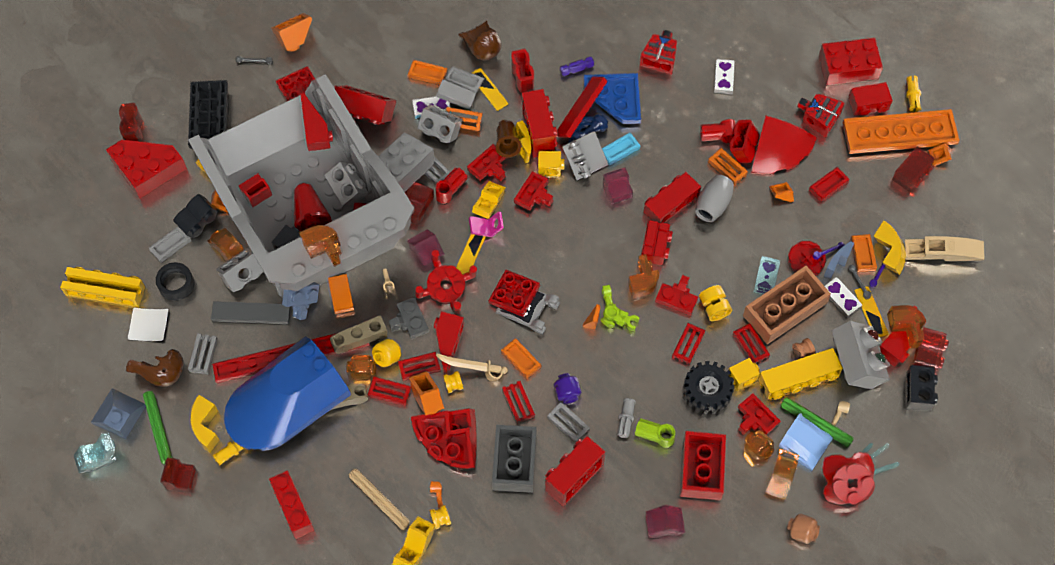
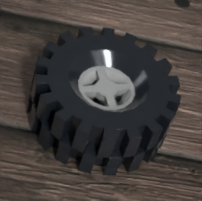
M705 361L704 365L699 362L696 367L692 366L690 372L686 374L683 385L684 398L686 401L689 400L691 408L693 406L696 407L695 411L697 412L702 409L704 410L703 414H708V411L714 414L718 409L722 411L724 406L727 407L734 391L733 377L730 378L731 373L729 370L724 371L725 366H717L718 362H713V365H709V361Z

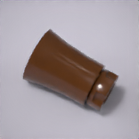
M500 121L496 130V151L502 157H514L521 151L522 147L516 127L512 121Z

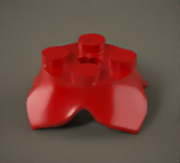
M858 452L851 458L837 454L824 457L822 471L827 480V485L824 487L823 493L827 501L835 504H857L872 495L875 488L873 479L874 464L868 453ZM848 479L854 480V481H853L852 483H850V484L847 482Z

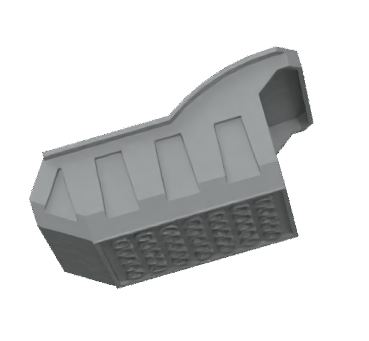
M326 74L312 80L305 95L327 123L328 131L332 130L333 142H330L331 149L308 151L301 95L210 139L201 138L199 135L188 139L231 219L250 247L268 281L274 285L280 297H283L284 289L298 291L314 282L320 286L328 282L329 277L339 276L393 249L398 240L406 235L411 225L410 217L414 211L412 203L395 177L367 143ZM339 162L353 164L357 175L364 181L365 188L368 191V194L358 202L368 204L354 211V206H342L325 177V174ZM258 173L269 185L272 196L252 208L238 186ZM301 183L312 185L330 214L332 222L274 250L271 243L285 225H288L290 228L294 226V189Z

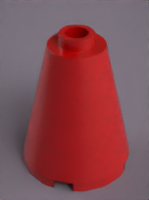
M301 183L294 189V227L302 233L301 236H304L332 222L330 214L314 188L307 183Z

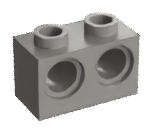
M429 105L423 108L418 129L422 130L426 135L438 137L441 142L450 143L457 139L463 119L433 105Z
M339 162L325 174L327 181L342 206H354V202H359L368 194L364 181L359 178L356 168L349 162Z

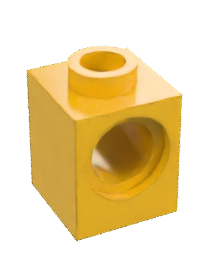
M539 151L538 174L547 177H560L561 170H564L565 159H561V151Z
M750 358L729 368L730 378L733 377L734 379L733 385L736 391L756 382L760 373L759 367Z

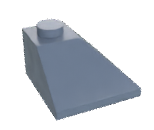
M111 389L91 423L126 439L146 405L115 389Z

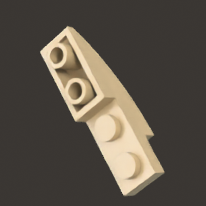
M925 236V239H906V260L945 259V261L984 260V241L946 236Z

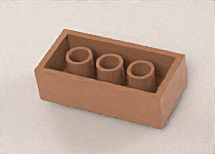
M804 266L745 307L743 316L768 345L826 305L831 293L807 266Z

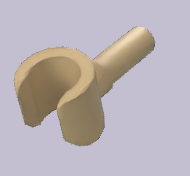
M383 269L385 279L383 284L384 292L387 293L386 287L389 285L393 287L394 292L395 285L390 281L387 269Z
M841 401L838 404L837 412L831 424L834 426L837 424L841 412L848 414L849 402Z

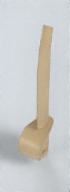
M441 354L436 355L440 360L452 366L485 371V376L489 381H497L501 378L502 374L508 372L507 367L492 365L490 360H487V363L452 358ZM491 372L499 373L498 377H494Z

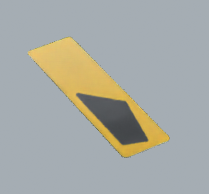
M481 68L472 72V74L484 78L480 90L497 111L509 104Z
M470 235L456 266L462 274L469 272L470 267L474 265L486 236Z
M866 286V287H865L866 290L869 291V292H871L870 289H869V287ZM855 289L854 291L859 302L862 304L861 308L868 324L873 326L874 332L879 337L889 335L872 293L870 299H865L862 289Z

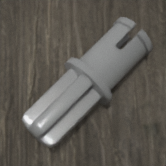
M631 398L623 399L622 411L618 417L620 422L617 434L621 438L629 437L631 423L634 421L633 412L636 401Z

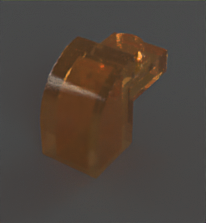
M318 225L299 232L303 245L311 259L326 252L333 266L341 264L339 255L342 254L339 248L341 244L334 229Z
M226 228L214 232L211 238L207 240L208 244L216 249L226 262L244 250L239 241Z
M646 254L638 256L637 265L640 274L629 276L628 286L633 301L651 296L658 286L659 269L653 271L652 262L648 261Z
M891 306L887 313L890 331H906L910 349L918 348L924 340L922 328L926 323L925 316L913 306Z
M782 449L779 450L766 490L767 494L786 499L797 468L799 455Z

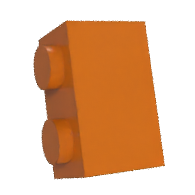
M427 371L409 378L414 398L425 416L435 414L439 410L444 409L439 388Z

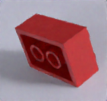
M875 38L823 43L821 46L819 59L826 86L879 80L883 65Z
M348 85L335 86L334 89L353 118L369 119L370 123L377 125L392 121L397 100Z
M544 89L522 93V114L530 135L533 158L539 157V151H555V147H557L556 126L553 127L554 117L552 111H549L550 101L548 95L545 96Z
M685 431L680 497L711 500L722 499L725 474V434Z
M588 436L583 440L579 439L573 446L574 450L570 454H564L559 461L560 464L556 468L552 467L545 475V491L562 507L604 465L605 451Z

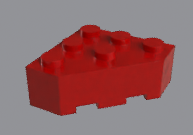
M120 140L106 149L113 164L140 199L187 169L183 158L173 145Z

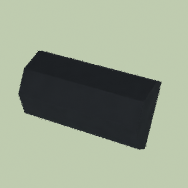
M227 80L190 82L188 139L197 135L201 138L210 139L227 131ZM188 141L189 148L193 149Z

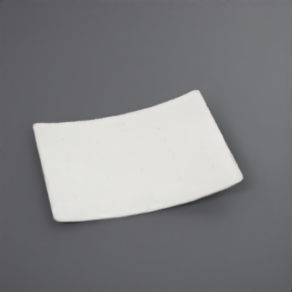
M133 308L128 340L162 341L169 309Z

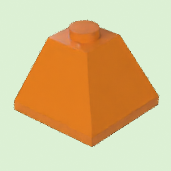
M301 13L272 27L283 49L293 52L300 48L299 45L305 41L312 18Z

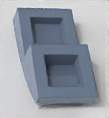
M850 241L834 255L824 277L831 279L837 264L845 266L854 242Z

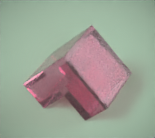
M625 167L603 174V188L611 205L633 198V190L629 184L630 177Z
M428 229L407 240L411 250L416 253L420 263L424 266L432 262L433 250L439 251V257L444 255L436 235Z
M663 505L646 511L649 537L678 536L685 533L682 508Z

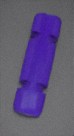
M589 56L584 58L585 60L580 59L571 62L568 66L567 64L560 66V73L562 76H566L570 72L575 73L584 70L585 67H593L594 60Z

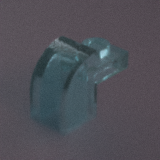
M109 433L101 434L95 444L79 446L74 454L79 473L96 471L112 464L116 460L114 454L115 443L111 440Z

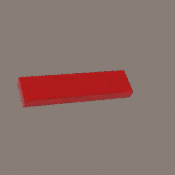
M604 77L591 78L558 127V137L570 138L606 85L607 80Z

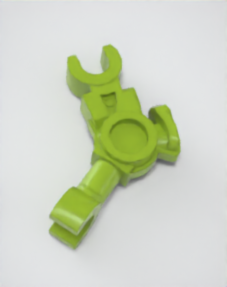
M610 285L602 286L603 289L601 291L606 306L603 311L604 317L600 321L609 328H613L616 323L622 327L626 325L628 330L635 331L636 326L631 325L630 322H639L640 318L636 315L628 316V312L618 309L613 304Z

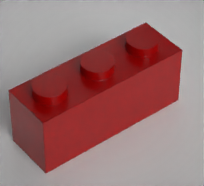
M687 172L681 176L677 175L671 184L663 186L657 195L651 196L645 201L644 214L652 221H657L658 223L667 222L700 195L701 185Z
M288 470L270 478L269 481L295 539L315 531Z

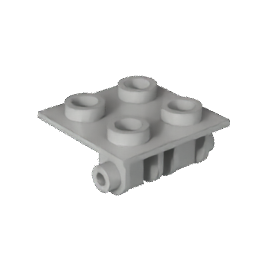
M595 131L562 146L576 180L583 177L587 178L591 176V173L609 165Z

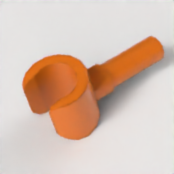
M431 481L430 493H436L438 508L440 509L443 506L441 497L442 485L440 482Z

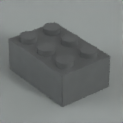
M496 425L492 490L533 493L537 427Z

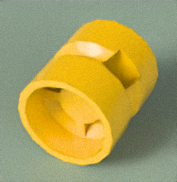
M721 285L709 287L699 294L702 305L707 307L705 311L710 321H718L731 314L733 309L729 301L725 299L726 295Z

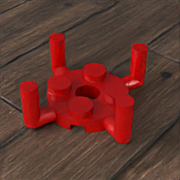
M433 250L431 260L435 269L428 275L427 288L423 289L422 286H417L415 296L420 299L430 295L435 301L442 304H450L453 313L459 314L461 303L457 300L460 299L464 292L465 281L476 277L477 267L472 265L469 272L462 274L453 265L442 266L439 260V251ZM447 280L451 283V287L443 289L440 285L441 282Z

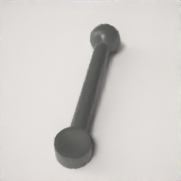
M237 56L235 58V61L237 63H241L242 61L266 62L268 65H271L273 63V59L271 57H267L266 59L242 58L241 56Z
M853 264L850 265L849 271H851L854 274L857 282L859 283L862 291L864 292L863 297L865 299H870L871 292L866 290L864 284L862 283L859 275L856 272V266Z

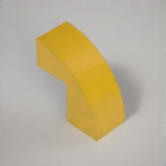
M883 220L874 234V238L878 243L891 249L882 263L887 269L900 275L905 264V247L895 229Z
M198 395L191 410V426L200 444L211 453L220 440L216 433L206 427L218 413V409L215 404Z
M418 516L409 527L404 546L394 557L392 565H418L429 545L436 525Z

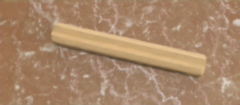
M353 469L349 473V478L400 529L404 530L409 526V520L358 469Z

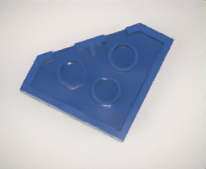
M638 73L584 75V89L592 77H604L607 80L606 85L594 101L622 124H641Z

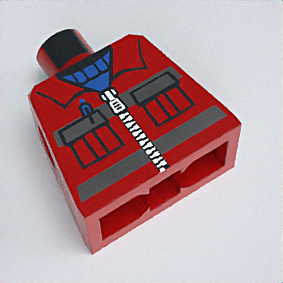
M664 30L661 36L657 34L652 35L641 53V66L669 74L673 73L677 41L672 39L673 33L671 31Z
M816 94L812 101L802 97L797 107L805 111L803 122L822 136L827 137L842 113L845 102Z

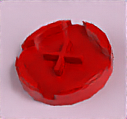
M801 241L790 249L787 257L788 265L794 273L807 266L816 276L824 269L826 254L822 255L818 260L814 259L813 253L815 251H822L820 246L811 241Z

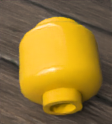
M386 339L373 347L372 357L380 367H388L400 359L401 348L394 340Z

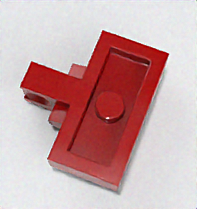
M492 144L467 166V170L480 181L488 175L489 177L494 176L501 182L506 178V172L502 169L501 164L506 158L500 156L496 151V145Z
M532 171L514 198V203L527 210H531L535 203H542L550 207L554 200L553 195L547 193L548 191L545 189L549 183L548 178Z
M682 275L679 284L674 283L673 287L662 283L655 302L691 316L698 296L689 293L690 289L686 287L690 277Z
M754 393L738 406V409L744 414L742 418L744 422L738 428L743 435L752 428L754 431L759 429L766 436L781 422Z

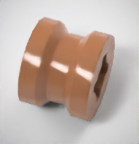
M809 338L804 339L802 343L792 344V349L797 359L816 354L814 345Z

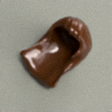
M487 20L472 30L458 34L460 38L466 41L472 54L480 60H490L496 57L501 50V39L497 32L489 27Z
M170 349L164 357L155 356V359L159 360V364L156 366L144 361L137 362L131 359L127 362V372L139 374L148 382L160 387H168L175 384L180 378L184 367L183 357L175 349Z

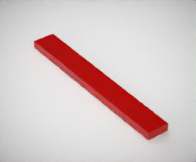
M335 334L311 339L325 357L336 354L330 342V338ZM367 343L362 346L349 349L348 351L370 346V344ZM294 344L213 363L215 381L218 384L254 375Z

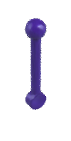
M839 242L838 245L824 251H815L813 258L818 260L822 255L841 249L845 244Z
M883 263L874 279L869 282L872 288L877 286V280L885 267Z

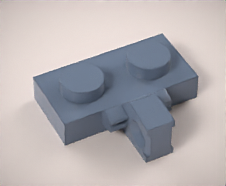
M314 282L298 291L284 289L282 305L286 307L292 306L293 317L299 320L306 319L309 304L317 303L319 284Z

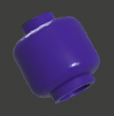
M569 373L559 375V379L553 384L557 399L563 401L564 404L579 400L578 397L582 391L578 378L570 376Z

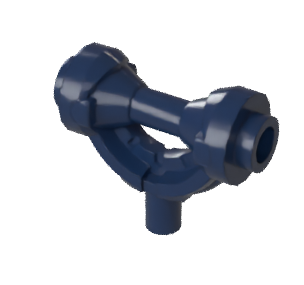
M596 114L594 117H584L568 142L577 140L593 131L604 132L608 129V120L605 116ZM587 126H590V127H588L585 131L580 132V131L582 130V128H585V127H587Z

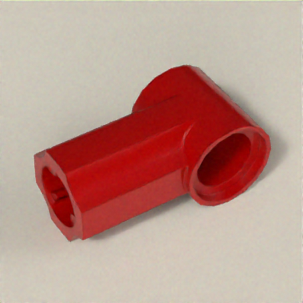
M726 119L718 124H701V140H722L723 143H730L735 136L734 128L736 121Z
M454 168L444 180L437 182L436 200L439 203H449L452 195L468 179V176L462 169Z

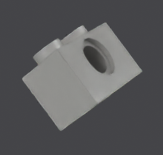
M248 248L216 269L226 287L233 293L244 288L245 284L249 281L257 279L263 272L254 254ZM244 268V271L239 275V271Z

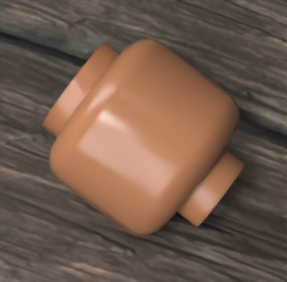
M798 514L795 518L790 519L787 529L790 530L792 539L809 544L812 541H816L820 526L815 518Z

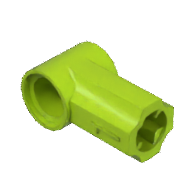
M640 418L635 436L657 442L660 446L668 448L675 442V429L670 424L661 425ZM668 433L671 437L665 439L661 435Z

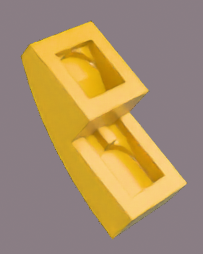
M522 120L516 123L517 135L522 145L519 154L524 162L528 163L531 155V139L528 129Z
M488 181L481 191L480 198L473 206L472 213L489 219L499 204L506 187Z

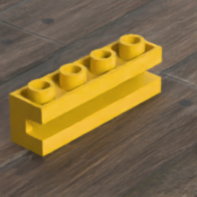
M67 267L65 272L67 281H62L60 286L66 296L138 308L145 290V285L137 276L125 277L118 273L107 274L100 270H85L82 267Z
M834 348L762 371L758 381L761 386L764 385L766 399L773 398L777 400L789 392H792V394L798 393L804 387H816L822 381L836 380L839 378L843 367Z

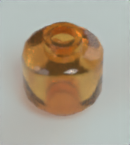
M353 355L351 361H347L346 371L350 373L353 380H370L372 376H375L377 366L375 360L370 355Z
M763 431L750 432L745 437L744 449L755 460H767L773 454L774 441Z

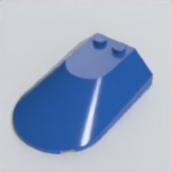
M305 336L233 392L224 412L225 427L231 439L245 449H261L262 451L274 449L290 440L351 395V392L330 361L316 344Z

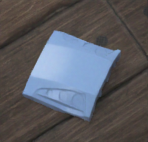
M800 413L785 434L779 447L795 461L813 471L833 437L804 418Z

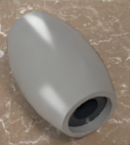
M716 175L704 186L698 197L695 210L696 215L706 222H713L726 210L733 195L734 184L732 180L724 175Z

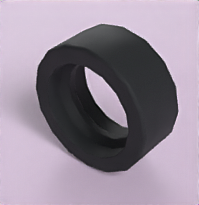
M178 262L168 263L157 272L155 278L156 286L161 295L166 299L172 301L182 300L192 292L194 278L189 268L184 264ZM173 273L185 275L186 282L181 288L177 290H167L165 288L164 281L169 275Z

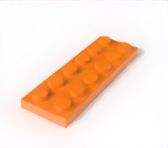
M952 109L846 118L842 122L849 154L934 147L943 143L957 145L960 141Z

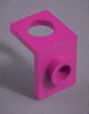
M499 211L490 219L469 217L470 231L474 235L493 237L504 228L502 213ZM498 219V226L495 229L494 223Z

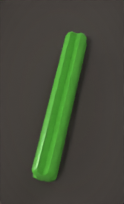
M153 391L143 393V398L160 461L165 465L172 462V457Z
M786 397L781 403L782 408L795 416L801 413L804 418L828 433L842 445L849 447L853 442L854 438L792 399Z

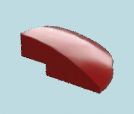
M765 116L751 173L775 174L776 171L783 169L788 171L796 167L805 156L808 157L811 153L817 137L791 123Z
M468 408L442 411L426 416L425 414L411 416L412 426L417 439L423 443L427 452L432 457L452 467L475 468L477 435L474 409Z

